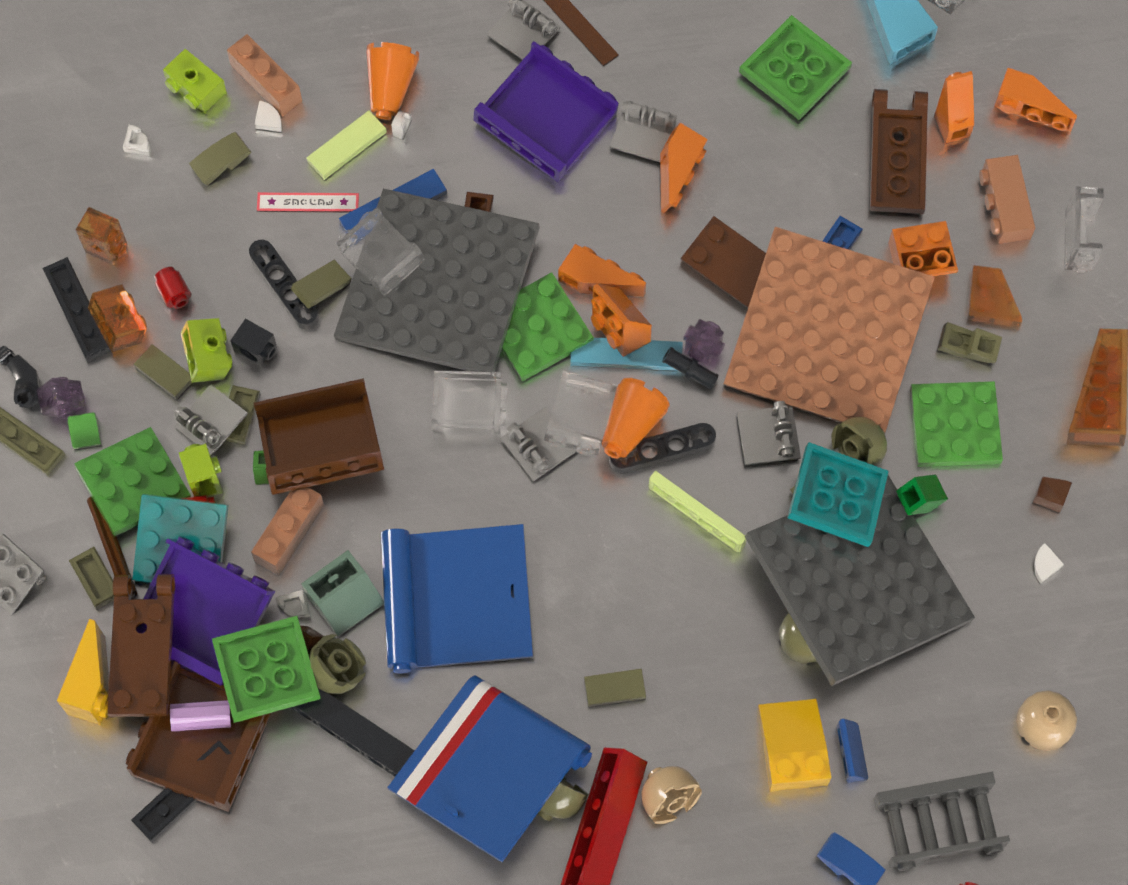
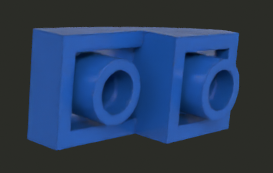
M835 832L831 833L817 854V857L835 874L844 875L854 885H876L885 872V869L878 862Z

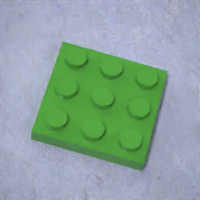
M791 15L739 67V73L800 120L851 68L852 62Z
M551 272L520 289L502 350L523 382L571 355L572 351L593 341L594 337Z
M995 381L911 384L910 395L917 467L1002 463L1003 455Z
M151 427L74 463L76 471L114 537L138 525L143 494L180 499L191 497Z
M298 616L212 638L234 723L320 699Z

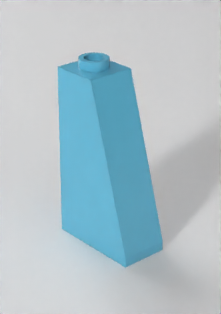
M866 0L890 65L935 40L938 26L918 0Z

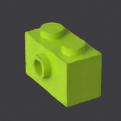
M184 49L163 69L166 79L165 85L173 93L179 92L184 96L185 102L192 109L198 108L204 114L227 93L224 80L187 49Z
M219 318L187 320L181 331V337L191 382L224 380L232 368V357L230 353H227L225 346L227 340L226 331L224 328H221Z
M192 444L186 447L184 451L179 452L188 484L194 496L207 495V497H212L223 493L217 473L222 472L217 456L211 457L206 444Z

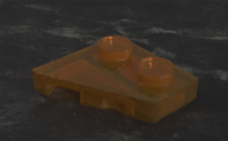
M973 266L967 320L1021 326L1022 316L1001 269Z

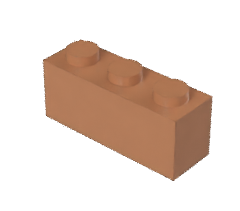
M248 34L227 49L230 65L268 104L278 111L281 117H284L302 102L299 85Z
M1018 155L986 159L983 169L979 171L981 186H985L987 192L985 195L986 209L991 210L992 234L997 235L999 244L1031 240L1035 224Z
M308 487L289 492L251 551L255 563L278 576L281 574L322 510L324 503L321 494Z

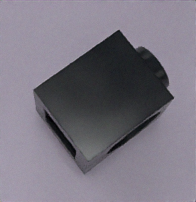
M246 318L230 340L236 353L261 367L266 359L270 360L274 356L277 349L274 334Z

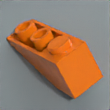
M1007 68L994 106L995 108H999L1008 114L1014 113L1024 116L1032 122L1052 125L1057 130L1072 131L1077 118L1073 111L1033 75Z
M972 71L966 73L956 72L945 78L934 115L945 144L971 136L974 127Z
M679 123L671 132L660 152L661 212L663 213L671 206L675 208L683 196L680 192L682 186H687L695 174L692 171L694 164H699L707 151L703 147L708 139L682 123Z
M575 244L558 269V281L581 294H593V285L597 283L620 288L626 296L644 297L646 294V282L640 275L624 271L616 262L610 259H602L591 248L586 246L580 247Z

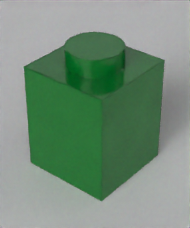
M936 474L914 477L896 490L908 516L929 513L948 500Z

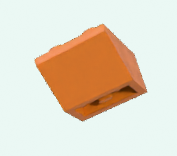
M946 221L892 229L888 244L893 264L931 276L958 273Z
M597 283L593 285L591 321L598 331L601 330L604 333L609 345L613 349H617L624 357L650 343L652 325L620 288Z

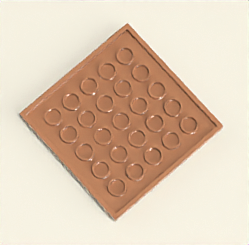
M775 227L723 385L774 402L785 401L787 406H792L793 408L840 423L852 417H867L876 422L885 433L935 277Z

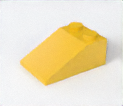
M89 619L57 702L67 715L101 725L103 718L108 717L109 671L106 640L96 621Z
M817 699L759 704L758 709L769 792L828 786L831 780V772Z

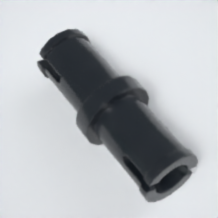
M673 347L667 350L662 359L663 363L683 373L682 376L688 379L690 377L709 390L712 389L719 377L717 373L698 364L699 360L694 357L690 359L676 351Z

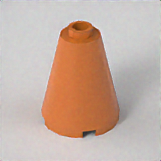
M381 42V47H374V43H370L367 45L366 56L371 112L376 114V118L391 120L392 116H396L399 112L420 55L418 51L412 54L410 47L396 43Z
M624 378L617 386L602 440L604 452L612 458L626 457L666 415L670 406L667 398L654 387L650 391L643 387L646 383L644 381Z

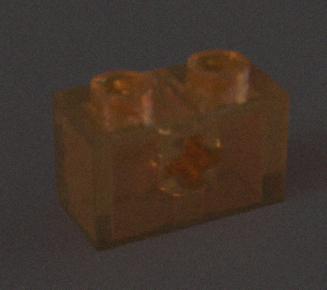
M88 207L75 229L86 253L115 265L118 258H122L127 250V241L118 219Z
M123 284L92 293L88 309L111 352L142 343L147 330V324L144 317L137 312L134 299L130 293L126 292Z

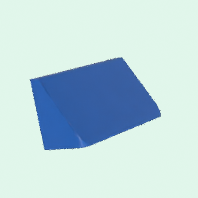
M840 719L836 729L846 782L868 780V772L859 725L848 719Z

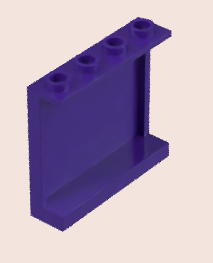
M533 41L527 56L485 104L480 102L476 106L473 121L559 183L615 117L619 103L611 93L603 92L596 87L589 77L581 76L574 71L570 63L555 57L548 47L540 46Z
M179 536L178 539L167 538L166 543L170 545L143 599H157L156 581L158 574H174L175 595L171 659L222 686L224 683L212 638L259 626L275 590L269 588V582L255 575L253 578L244 575L242 567L231 562L228 565L218 561L219 556L206 549L201 552L193 548L195 543L182 536ZM140 624L137 627L138 633H144L147 630L146 624Z

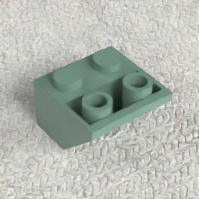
M349 550L301 583L304 594L337 637L344 634L384 604L382 597L370 578Z

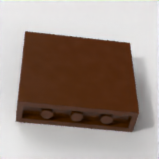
M364 378L254 402L266 462V473L272 495L384 470Z
M174 662L170 673L168 716H150L147 722L144 721L138 732L139 741L137 746L129 751L126 758L127 770L133 777L229 812L271 713L234 723L230 710L231 727L171 731L170 704L228 700L224 685L221 686L204 676L182 669L178 662ZM217 741H220L232 753L227 755L220 747H217L204 760L197 761Z

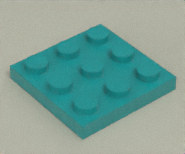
M808 442L804 450L787 518L869 547L873 541L889 471Z
M143 494L141 497L132 580L152 582L170 545L166 543L167 538L178 539L179 536H182L195 543L193 548L201 552L206 549L219 556L218 561L222 563L229 505Z

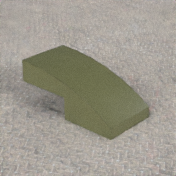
M233 132L204 150L189 165L201 181L209 185L227 168L233 170L252 152L238 133Z
M947 322L943 325L937 350L970 360L995 363L1002 337L979 328L971 331Z

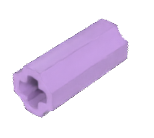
M228 700L170 704L171 731L231 727Z

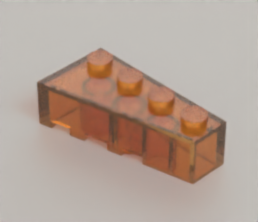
M1099 328L1066 444L1124 446L1127 427L1128 329Z

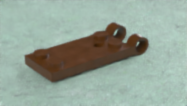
M874 89L872 96L869 211L924 214L926 201L928 92L914 91L912 110L887 109V89ZM901 134L903 135L904 139L902 141L895 140L894 135Z
M713 216L680 259L691 269L748 309L766 253Z
M158 574L156 581L157 599L131 600V575H115L113 578L114 607L107 709L109 717L168 716L175 595L174 574ZM146 624L147 630L144 633H138V625Z

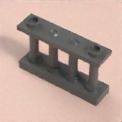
M993 771L878 792L874 797L876 810L884 809L885 813L889 814L898 856L891 857L889 860V868L898 867V871H906L916 868V863L980 851H985L986 855L1003 852V847H1006L1010 842L1009 835L997 837L987 798L989 789H992L996 783ZM971 793L972 797H975L985 840L968 843L958 803L960 795ZM940 798L947 804L956 842L954 846L943 848L938 846L929 808L931 800ZM913 804L918 809L927 851L910 854L900 813L902 805Z

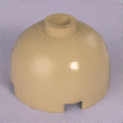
M1047 690L1036 692L1024 701L1018 710L1016 723L1019 734L1030 743V746L1035 749L1050 751L1059 749L1070 740L1075 732L1077 716L1075 708L1069 699L1058 692Z
M678 766L658 767L648 774V779L641 791L643 807L656 824L674 821L677 817L673 813L683 807L686 812L689 811L702 794L697 780L687 770Z

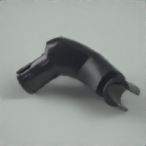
M0 347V364L4 365L9 362L6 367L16 380L14 389L15 404L24 408L36 405L40 398L37 370L22 356H15V353L8 349V347Z

